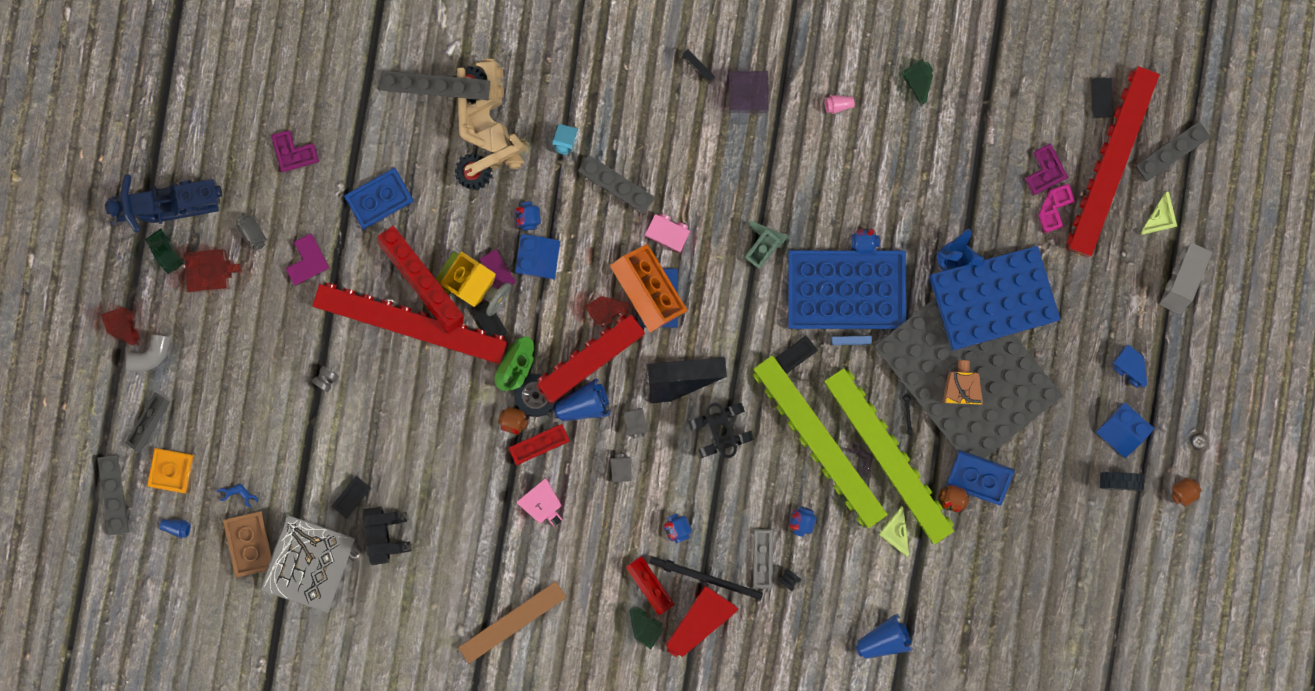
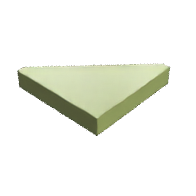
M1165 192L1140 232L1141 235L1177 227L1169 192Z
M900 506L880 531L879 535L908 557L909 550L904 507Z

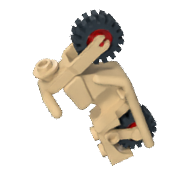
M483 59L482 62L476 63V66L483 69L486 75L478 68L471 66L457 68V75H453V77L486 80L487 78L491 81L488 101L458 98L460 137L471 144L494 153L485 158L471 153V155L466 154L464 158L461 157L459 159V163H456L457 169L454 171L457 173L455 175L456 179L459 180V184L470 190H480L479 188L486 187L485 184H489L490 181L488 180L492 178L491 172L501 167L503 163L509 165L510 169L521 168V165L525 164L519 154L526 152L529 147L527 141L521 142L515 134L509 136L506 126L495 122L490 117V110L500 106L504 97V88L501 86L503 68L494 59Z

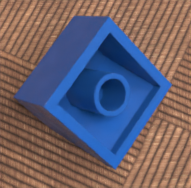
M521 234L515 273L555 280L561 241Z
M1121 403L1096 433L1126 458L1143 443L1155 428L1129 405Z

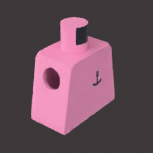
M546 478L517 501V504L539 523L548 519L552 526L555 527L563 521L556 512L562 505Z

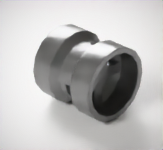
M322 366L320 374L313 379L312 383L328 393L331 389V384L336 382L339 376L325 366Z

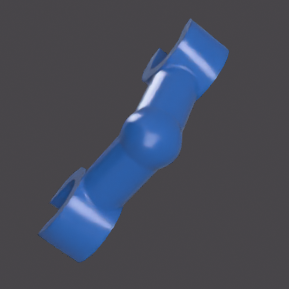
M237 484L228 489L221 488L217 491L226 492V497L220 501H225L231 495L239 493L245 499L247 507L252 508L248 502L249 498H254L258 502L257 496L251 495L242 484Z

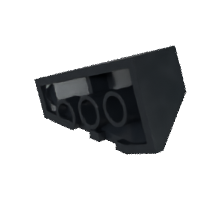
M725 358L647 364L651 404L671 402L727 377Z

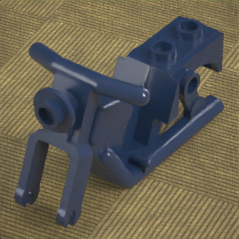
M126 174L123 178L121 196L108 198V201L105 203L106 213L110 214L112 218L116 216L110 222L111 227L122 225L127 220L132 230L137 233L140 231V226L134 217L149 223L159 222V224H162L163 221L219 212V197H222L221 186H217V182L214 179L194 183L191 180L179 182L180 185L172 183L170 187L160 189L153 186V190L128 195L131 175Z

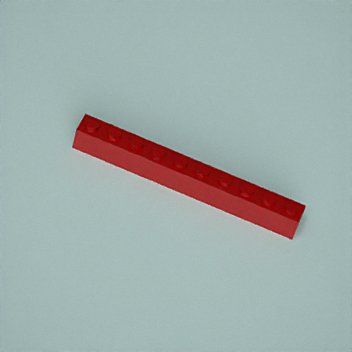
M1137 66L1134 70L1131 69L1127 81H1130L1129 85L1123 89L1120 97L1123 101L1121 106H1117L1113 117H1116L1114 125L1110 124L1107 135H1109L1107 143L1104 142L1100 149L1102 157L1094 165V178H1090L1087 184L1088 194L1086 197L1083 196L1079 207L1082 210L1080 215H1076L1072 225L1075 226L1073 234L1069 233L1067 237V250L1088 258L1092 256L1160 74Z
M327 282L324 285L319 284L312 305L314 308L499 365L503 360L508 342L504 341L505 337L493 334V337L485 335L486 331L477 328L474 331L467 330V325L464 324L447 333L437 320L429 318L430 314L419 311L418 314L410 312L411 308L400 305L399 308L392 306V302L381 299V302L373 301V296L362 294V297L354 295L355 291L347 288H344L343 291L337 290V285Z

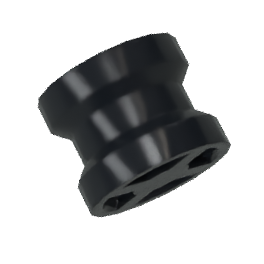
M785 568L783 576L777 579V581L792 592L795 589V584L802 580L788 568Z

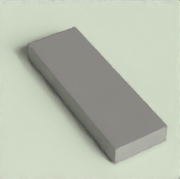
M753 529V588L772 589L773 530Z

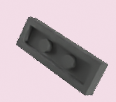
M154 393L125 443L140 453L147 444V440L153 430L157 427L163 413L166 412L170 401Z

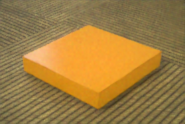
M154 448L147 487L187 494L194 455Z

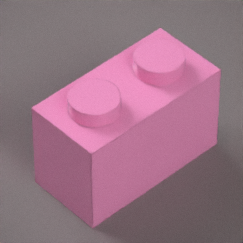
M662 213L659 216L655 214L645 237L675 252L681 253L690 234V231L687 230L688 226L681 222L675 224L670 221V217Z

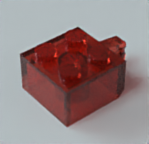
M224 249L184 253L187 292L189 293L229 290V278H232V273L242 272L241 264H231V260H227L226 250Z

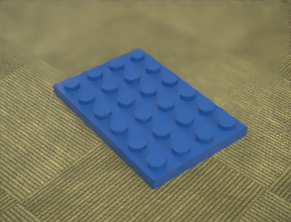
M1038 246L984 260L985 263L982 266L968 264L929 276L952 351L1061 320Z
M788 251V329H896L906 321V251H875L873 254L857 253L856 251Z

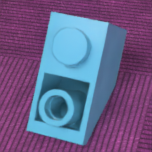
M562 124L558 125L552 143L556 153L568 155V152L573 153L578 128Z

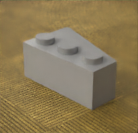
M1192 242L1186 248H1182L1178 256L1180 258L1179 263H1176L1173 268V275L1166 285L1159 305L1177 314H1181L1194 299L1212 255L1211 251Z

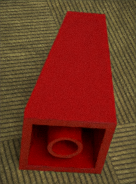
M704 585L666 642L667 652L676 658L678 655L683 657L735 614L739 608Z

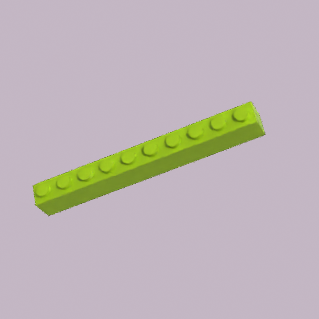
M770 356L753 369L755 372L752 374L758 384L762 382L766 387L764 392L770 400L774 398L778 404L775 407L781 416L784 414L789 419L787 424L793 432L797 430L800 434L799 441L804 447L808 446L812 451L810 456L815 463H821L823 466L821 471L827 479L831 478L834 481L835 485H833L835 491L839 496L843 494L847 499L844 503L849 510H855L858 515L856 519L862 527L870 528L886 517L888 514L774 356Z
M844 368L825 380L824 384L932 544H937L954 532L952 529L954 526L953 522L948 516L944 517L941 512L943 508L938 500L933 501L930 496L932 491L926 483L924 485L919 480L921 475L917 469L910 467L908 464L910 461L909 457L904 451L900 452L897 447L899 443L894 435L890 436L886 431L888 426L884 420L877 418L875 415L877 410L871 402L867 403L864 398L866 394L861 386L856 387L853 382L855 377L851 371H846Z

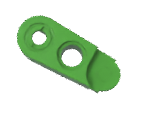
M521 337L509 346L495 374V383L500 390H514L523 384L534 359L532 357L534 343L531 338Z

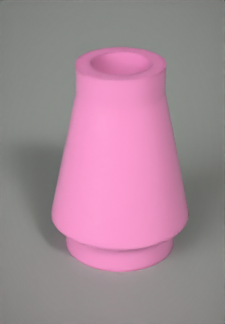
M830 95L825 98L827 113L835 114L855 106L853 96Z

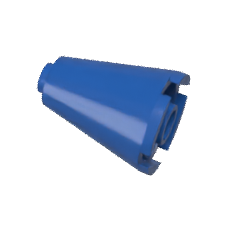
M594 379L558 401L556 407H554L556 418H560L561 421L610 416V409H606L609 400L602 383L598 385L597 382L599 380Z
M899 614L891 616L858 640L856 650L860 657L863 656L865 659L913 650V647L908 646L912 642L904 623L900 624L897 620L901 618Z

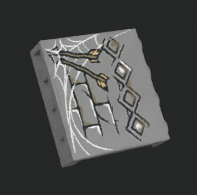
M287 514L260 590L328 613L330 609H334L337 598H334L336 590L340 591L342 587V574L347 572L350 561H348L350 553H354L357 545L354 542L355 538Z

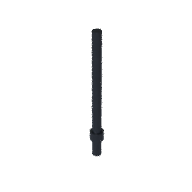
M651 556L649 564L664 568V571L683 574L761 600L763 596L762 592L674 564V561L668 559L665 561Z

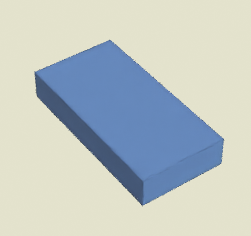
M872 336L831 337V345H870L872 343Z

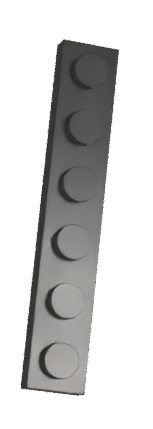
M383 71L381 90L488 101L491 81Z

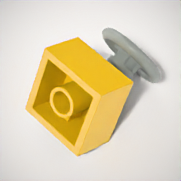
M462 251L440 282V285L473 307L483 299L488 301L489 305L486 311L488 316L494 315L499 310L511 290L509 282L504 283L499 290L495 288L493 282L496 274Z

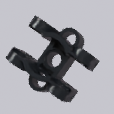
M712 403L706 409L707 419L704 415L688 421L691 431L709 425L715 441L714 444L697 449L700 459L718 453L717 449L723 457L731 458L736 454L738 445L755 440L752 430L734 436L729 423V417L745 412L742 403L727 407L725 411L719 403ZM713 406H717L720 409L718 413L712 415L709 413L710 408ZM718 425H724L727 428L726 435H717L716 428ZM733 446L732 454L726 455L723 453L722 449Z
M382 506L363 509L362 520L366 534L367 557H369L372 566L390 563V555L412 552V543L410 541L390 543L388 525L407 522L409 520L407 512L384 513Z

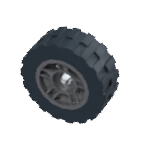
M541 374L528 375L521 387L515 389L514 399L517 407L531 417H540L548 414L557 402L556 400L549 405L537 389L536 385L539 383L537 379L542 376ZM533 392H538L540 397L533 399Z
M1100 473V489L1143 491L1144 474Z

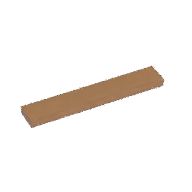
M555 581L458 648L470 664L566 599L567 596Z

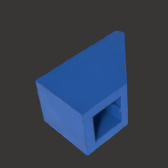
M1125 345L1111 363L1114 366L1113 370L1121 376H1127L1130 379L1128 382L1134 387L1144 388L1147 385L1144 356L1130 345Z

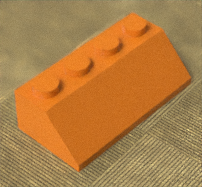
M648 244L622 256L610 265L650 333L688 311Z

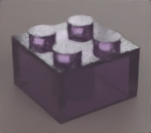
M729 71L728 113H767L768 71Z

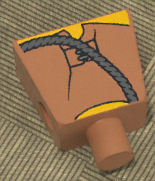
M958 360V372L948 373L942 403L983 405L979 373H970V361Z

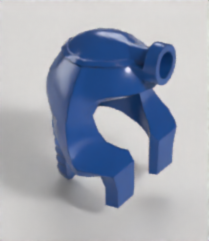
M969 228L938 251L937 262L942 272L968 264L982 266L985 263L983 257L979 256L967 245L972 235Z

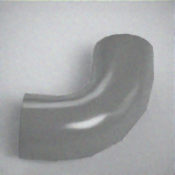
M151 334L150 345L146 351L141 353L128 352L126 371L145 372L159 366L166 358L171 337Z

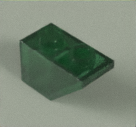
M637 606L635 609L631 607L629 612L634 638L649 649H652L664 631V628L661 627L663 623L654 617L652 620L646 617L647 612Z

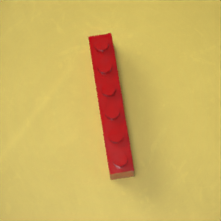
M393 225L378 235V245L444 330L450 333L463 324L464 315L395 226Z
M624 315L619 318L614 328L607 327L600 333L601 337L599 339H591L585 344L586 348L584 350L573 352L569 356L570 360L564 364L561 361L553 368L555 370L550 375L545 373L537 379L539 383L536 387L549 405L645 334L632 315L628 317Z

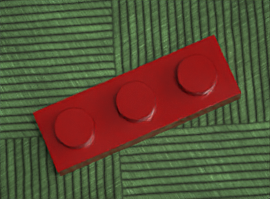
M560 424L509 447V450L517 466L570 442L563 424Z
M642 556L626 566V569L658 616L675 605Z

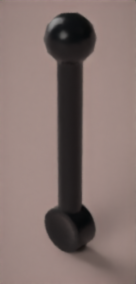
M906 394L903 396V400L906 406L908 435H912L909 407L911 398Z

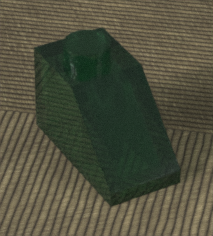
M923 59L901 73L921 107L927 102L933 77L931 65L929 62H924Z
M161 228L145 239L155 260L167 274L177 270L184 264L179 253Z

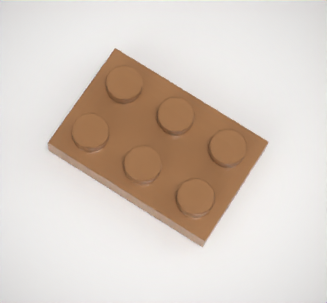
M260 511L223 520L235 577L266 571L272 557L263 512Z

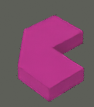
M1069 184L1049 191L1038 213L1044 233L1064 227L1057 208L1075 202Z

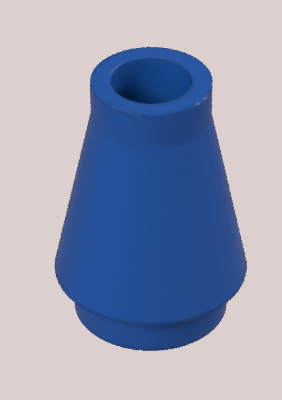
M161 520L160 530L180 539L183 537L187 538L190 533L191 524L186 520Z

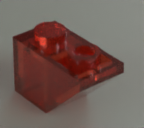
M600 296L585 305V308L597 327L601 325L603 328L612 323L611 318L617 315L620 318L627 314L630 304Z
M121 307L101 314L108 334L132 346L139 345L138 340H140L138 330L133 328L132 322L134 317L131 310Z

